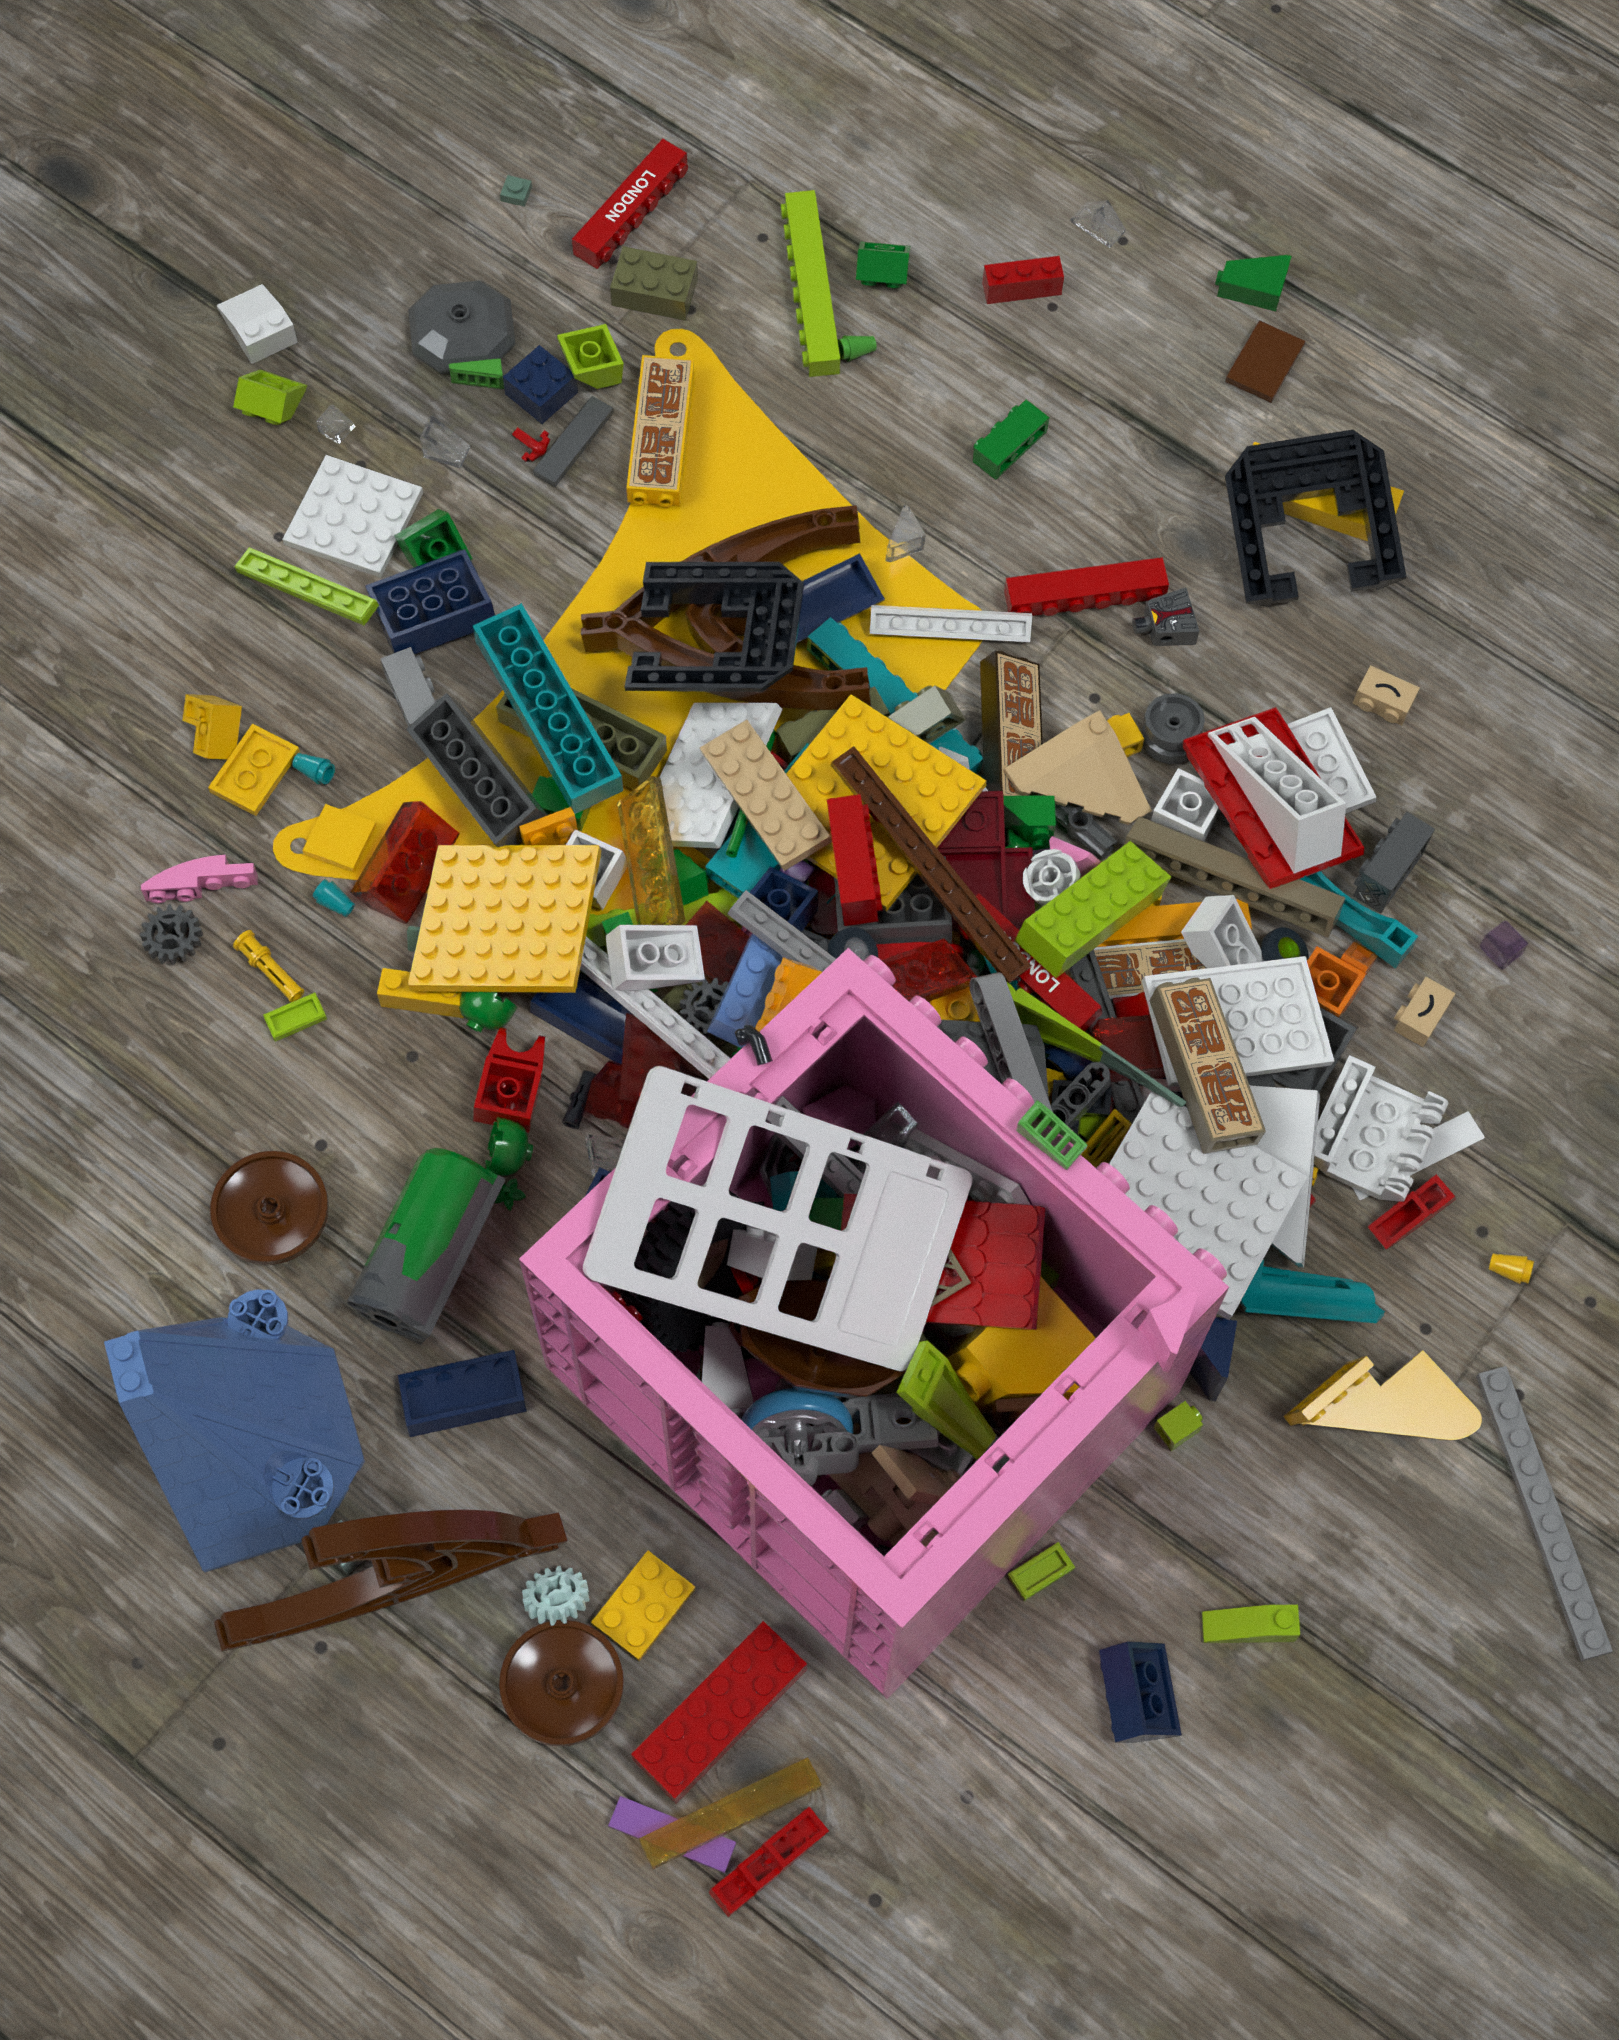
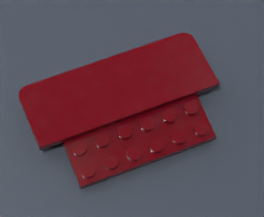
M982 791L937 849L943 856H946L947 862L975 896L980 893L1020 930L1024 921L1035 913V900L1027 893L1023 884V872L1032 863L1033 849L1032 847L1005 848L1003 791ZM809 861V865L816 868L809 877V886L818 890V912L811 919L810 925L819 934H836L838 932L836 897L829 904L826 903L835 894L834 877ZM952 917V931H957V922Z

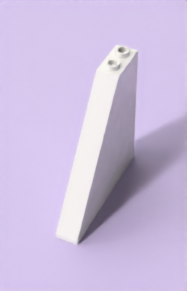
M1153 1078L1170 1091L1181 1092L1180 1086L1168 1087L1167 1079ZM1139 1086L1145 1102L1151 1090L1144 1086ZM1250 1086L1266 1130L1258 1145L1253 1146L1307 1176L1304 1185L1271 1244L1297 1267L1304 1268L1320 1095L1317 1090Z

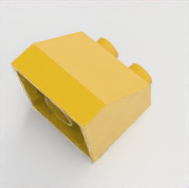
M1040 1277L1037 1330L978 1326L971 1333L964 1334L943 1355L949 1360L980 1413L988 1414L995 1400L1040 1396L1096 1338L1044 1279ZM1074 1383L1063 1396L1069 1400L1079 1386Z

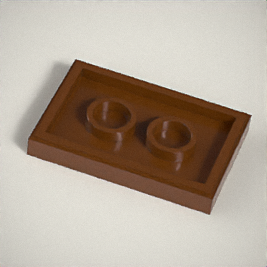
M1259 320L1226 376L1225 382L1272 403L1306 341Z

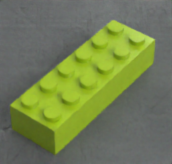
M1129 841L1027 918L1015 942L1057 978L1162 896L1171 876L1134 843Z

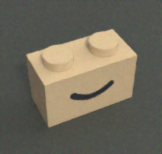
M1370 665L1357 690L1353 704L1363 711L1373 712L1390 723H1397L1402 726L1420 687Z
M1425 977L1421 985L1415 983L1407 996L1411 999L1409 1005L1406 1007L1402 1004L1394 1017L1398 1021L1394 1031L1424 1047L1456 993L1428 977Z

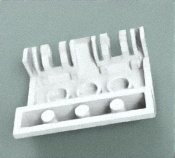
M1349 1055L1318 1121L1314 1164L1325 1175L1374 1198L1404 1202L1409 1192L1408 1187L1412 1186L1413 1179L1404 1173H1398V1171L1417 1172L1419 1170V1163H1422L1431 1144V1139L1435 1135L1432 1127L1421 1125L1420 1123L1439 1124L1442 1119L1441 1115L1445 1113L1449 1102L1430 1091L1425 1099L1376 1078L1372 1076L1375 1066Z

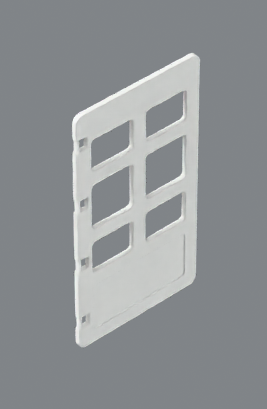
M656 1066L647 1074L583 1263V1272L587 1278L596 1282L897 1371H904L908 1368L918 1346L972 1185V1176L969 1171L666 1067ZM684 1083L697 1087L694 1098L681 1094ZM689 1105H696L723 1114L727 1119L707 1181L702 1186L666 1174V1167L686 1108ZM768 1111L781 1115L777 1126L765 1122ZM751 1126H759L806 1143L807 1148L787 1208L784 1211H777L729 1194V1187ZM850 1139L862 1143L859 1153L847 1150ZM832 1152L863 1161L866 1164V1170L847 1227L842 1231L809 1220V1213L828 1156ZM929 1166L940 1169L937 1180L926 1176ZM658 1198L667 1199L695 1209V1216L676 1273L672 1278L662 1277L634 1267L653 1205ZM721 1218H727L774 1233L776 1236L757 1297L752 1303L698 1287V1279L717 1223ZM801 1243L813 1245L836 1254V1260L817 1316L813 1321L785 1314L778 1310L797 1248Z

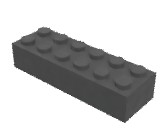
M446 693L406 729L497 847L519 845L522 843L519 826L548 816L461 703Z

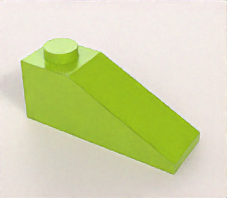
M1261 1605L1202 1611L1203 1643L1295 1642L1300 1636L1298 1605Z

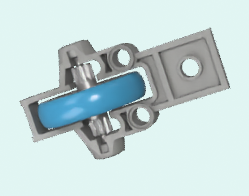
M780 1378L774 1392L759 1398L750 1407L730 1409L810 1486L816 1482L817 1475L852 1472L859 1465V1454L873 1452L879 1445L899 1450L938 1447L937 1430L912 1412V1406L897 1393L869 1395L852 1399L797 1391ZM905 1417L910 1419L911 1422L899 1424L896 1420ZM853 1423L860 1425V1434H853Z

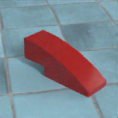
M1436 1174L1416 1191L1409 1193L1404 1202L1399 1201L1370 1224L1368 1228L1387 1250L1456 1200V1197Z

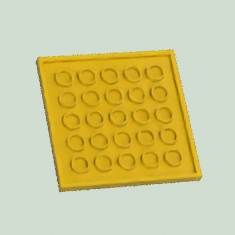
M853 695L847 698L786 773L832 840L827 799L854 794L831 767V762L854 746L936 848L986 787V780ZM869 814L882 909L887 912L917 872ZM831 842L806 859L837 879L833 843Z
M438 845L408 982L410 991L576 993L602 852L600 846L504 845L497 847L496 845Z

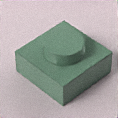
M507 175L500 194L501 201L525 207L532 189V181Z

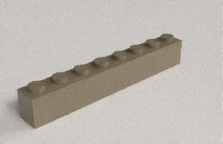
M1139 816L1126 837L1125 844L1129 841L1134 843L1169 875L1222 896L1234 895L1236 899L1247 903L1252 908L1329 938L1340 917L1345 897L1300 879L1269 889L1249 859Z

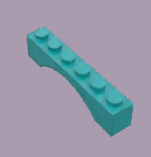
M1321 871L1300 878L1302 881L1345 897L1336 925L1395 969L1413 949L1418 938L1417 934L1398 920L1376 913L1359 904L1336 887Z

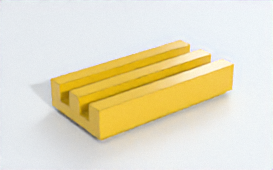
M1114 1109L1086 1142L1087 1148L1081 1155L1095 1168L1102 1162L1109 1163L1132 1123L1118 1110ZM1119 1120L1120 1122L1116 1125V1127H1115V1128L1111 1131V1133L1108 1135V1134H1107L1108 1131H1109V1130L1113 1127V1125ZM1101 1141V1145L1095 1150V1152L1091 1156H1089L1092 1150Z

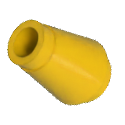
M1493 1253L1489 1270L1518 1284H1521V1282L1528 1284L1534 1261L1528 1260V1256L1498 1255Z

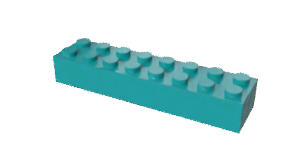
M521 603L473 625L476 644L574 814L622 792V775L523 604Z

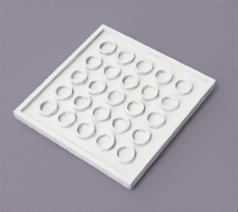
M1153 1091L1149 1094L1109 1163L1128 1182L1130 1189L1125 1194L1143 1211L1150 1205L1163 1210L1176 1224L1178 1233L1174 1238L1192 1254L1198 1248L1204 1249L1216 1257L1224 1266L1227 1276L1222 1281L1229 1286V1289L1217 1314L1227 1320H1230L1307 1179L1306 1175L1253 1145L1203 1154L1187 1107H1179Z

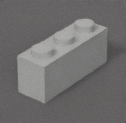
M411 647L380 658L384 674L408 727L439 700H434L432 693L435 690L430 677L424 678L422 671L425 670L422 659L420 655H414Z

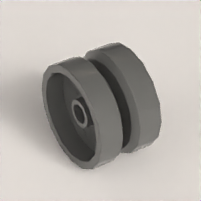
M1178 693L1164 694L1155 698L1147 707L1142 729L1144 737L1143 747L1148 755L1159 762L1167 764H1178L1189 760L1183 748V740L1203 732L1205 718L1199 704L1190 697Z

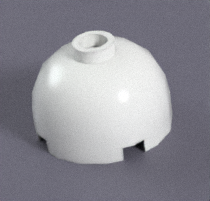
M1057 849L1044 850L1036 854L1031 859L1032 863L1028 869L1025 868L1023 872V884L1027 893L1041 905H1046L1081 878L1080 871L1073 858Z

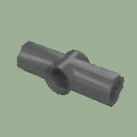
M1068 802L1066 807L1055 804L1056 821L1066 829L1069 838L1074 841H1080L1100 860L1105 859L1111 854L1118 841L1093 820L1092 814L1082 812L1083 807ZM1074 822H1082L1085 826H1076Z

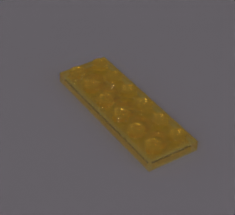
M651 776L617 802L637 925H681L686 919L661 778Z

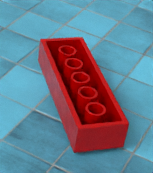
M762 1621L631 1754L632 1760L677 1804L807 1671V1663L776 1632Z

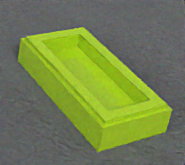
M315 992L263 1014L275 1042L327 1020Z
M1059 1542L1010 1572L1008 1578L1022 1599L1026 1601L1073 1571L1075 1566Z

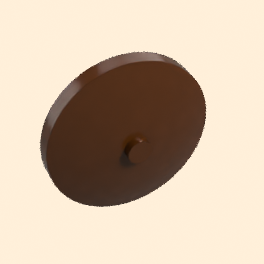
M281 1151L258 1152L237 1161L226 1170L217 1182L210 1204L213 1228L225 1248L236 1257L259 1265L281 1264L305 1253L322 1234L329 1212L327 1191L316 1170L302 1158Z
M556 1620L554 1626H551L549 1621L525 1632L508 1651L500 1672V1696L508 1717L525 1736L549 1746H572L593 1738L613 1719L623 1695V1670L614 1647L596 1629L577 1621L567 1620V1623L563 1624L561 1620Z

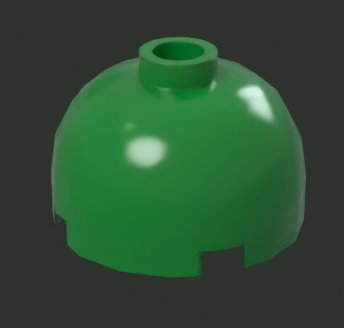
M462 992L459 1009L462 1016L468 1020L466 1026L481 1033L483 1029L494 1031L507 1025L517 1010V1006L507 998L502 1003L503 999L497 996V992Z
M497 1117V1122L494 1121L487 1147L492 1160H485V1169L499 1176H508L519 1171L524 1161L531 1160L533 1144H528V1134L522 1125L510 1119Z

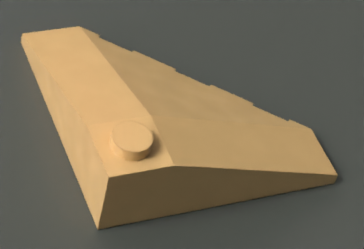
M1100 710L1072 725L1003 770L1020 794L1029 796L1030 792H1035L1045 796H1055V804L1066 807L1069 802L1083 806L1082 812L1099 817H1103L1104 813L1120 817L1119 822L1130 825L1139 816L1144 817L1152 811L1114 730Z

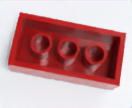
M861 794L827 799L844 926L878 922L877 911H883L868 804L862 805Z

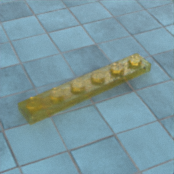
M807 1757L639 1838V1843L653 1870L821 1789L822 1784Z

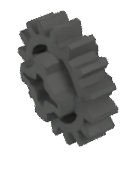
M168 904L166 911L157 907L158 914L156 916L150 913L147 915L150 922H143L141 924L145 932L140 933V937L144 941L142 945L145 951H149L148 953L152 959L158 956L161 964H164L166 959H170L172 965H175L176 958H181L185 962V955L187 953L191 955L196 954L193 946H201L202 943L198 937L203 936V932L199 927L201 926L198 917L194 918L192 910L185 912L182 905L173 910L171 904ZM189 927V936L185 938V935L188 933L187 928ZM157 930L158 934L154 937V933Z
M706 978L701 986L692 983V992L685 990V999L680 1000V1008L683 1009L680 1011V1016L686 1019L696 1030L703 1032V1036L707 1039L709 1034H711L707 1030L728 986L727 981L722 985H718L717 978H714L712 984H708Z

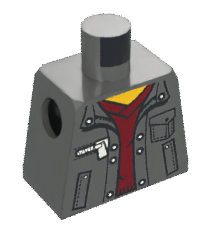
M1182 588L1147 601L1144 617L1132 619L1134 633L1149 632L1154 646L1196 645L1199 628L1187 588Z

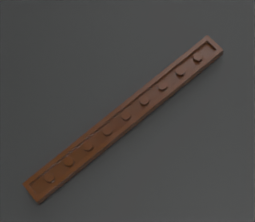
M853 746L833 760L831 767L854 795L861 794L862 805L868 804L869 814L997 973H1002L1006 982L1010 984L1031 968V964L859 751Z

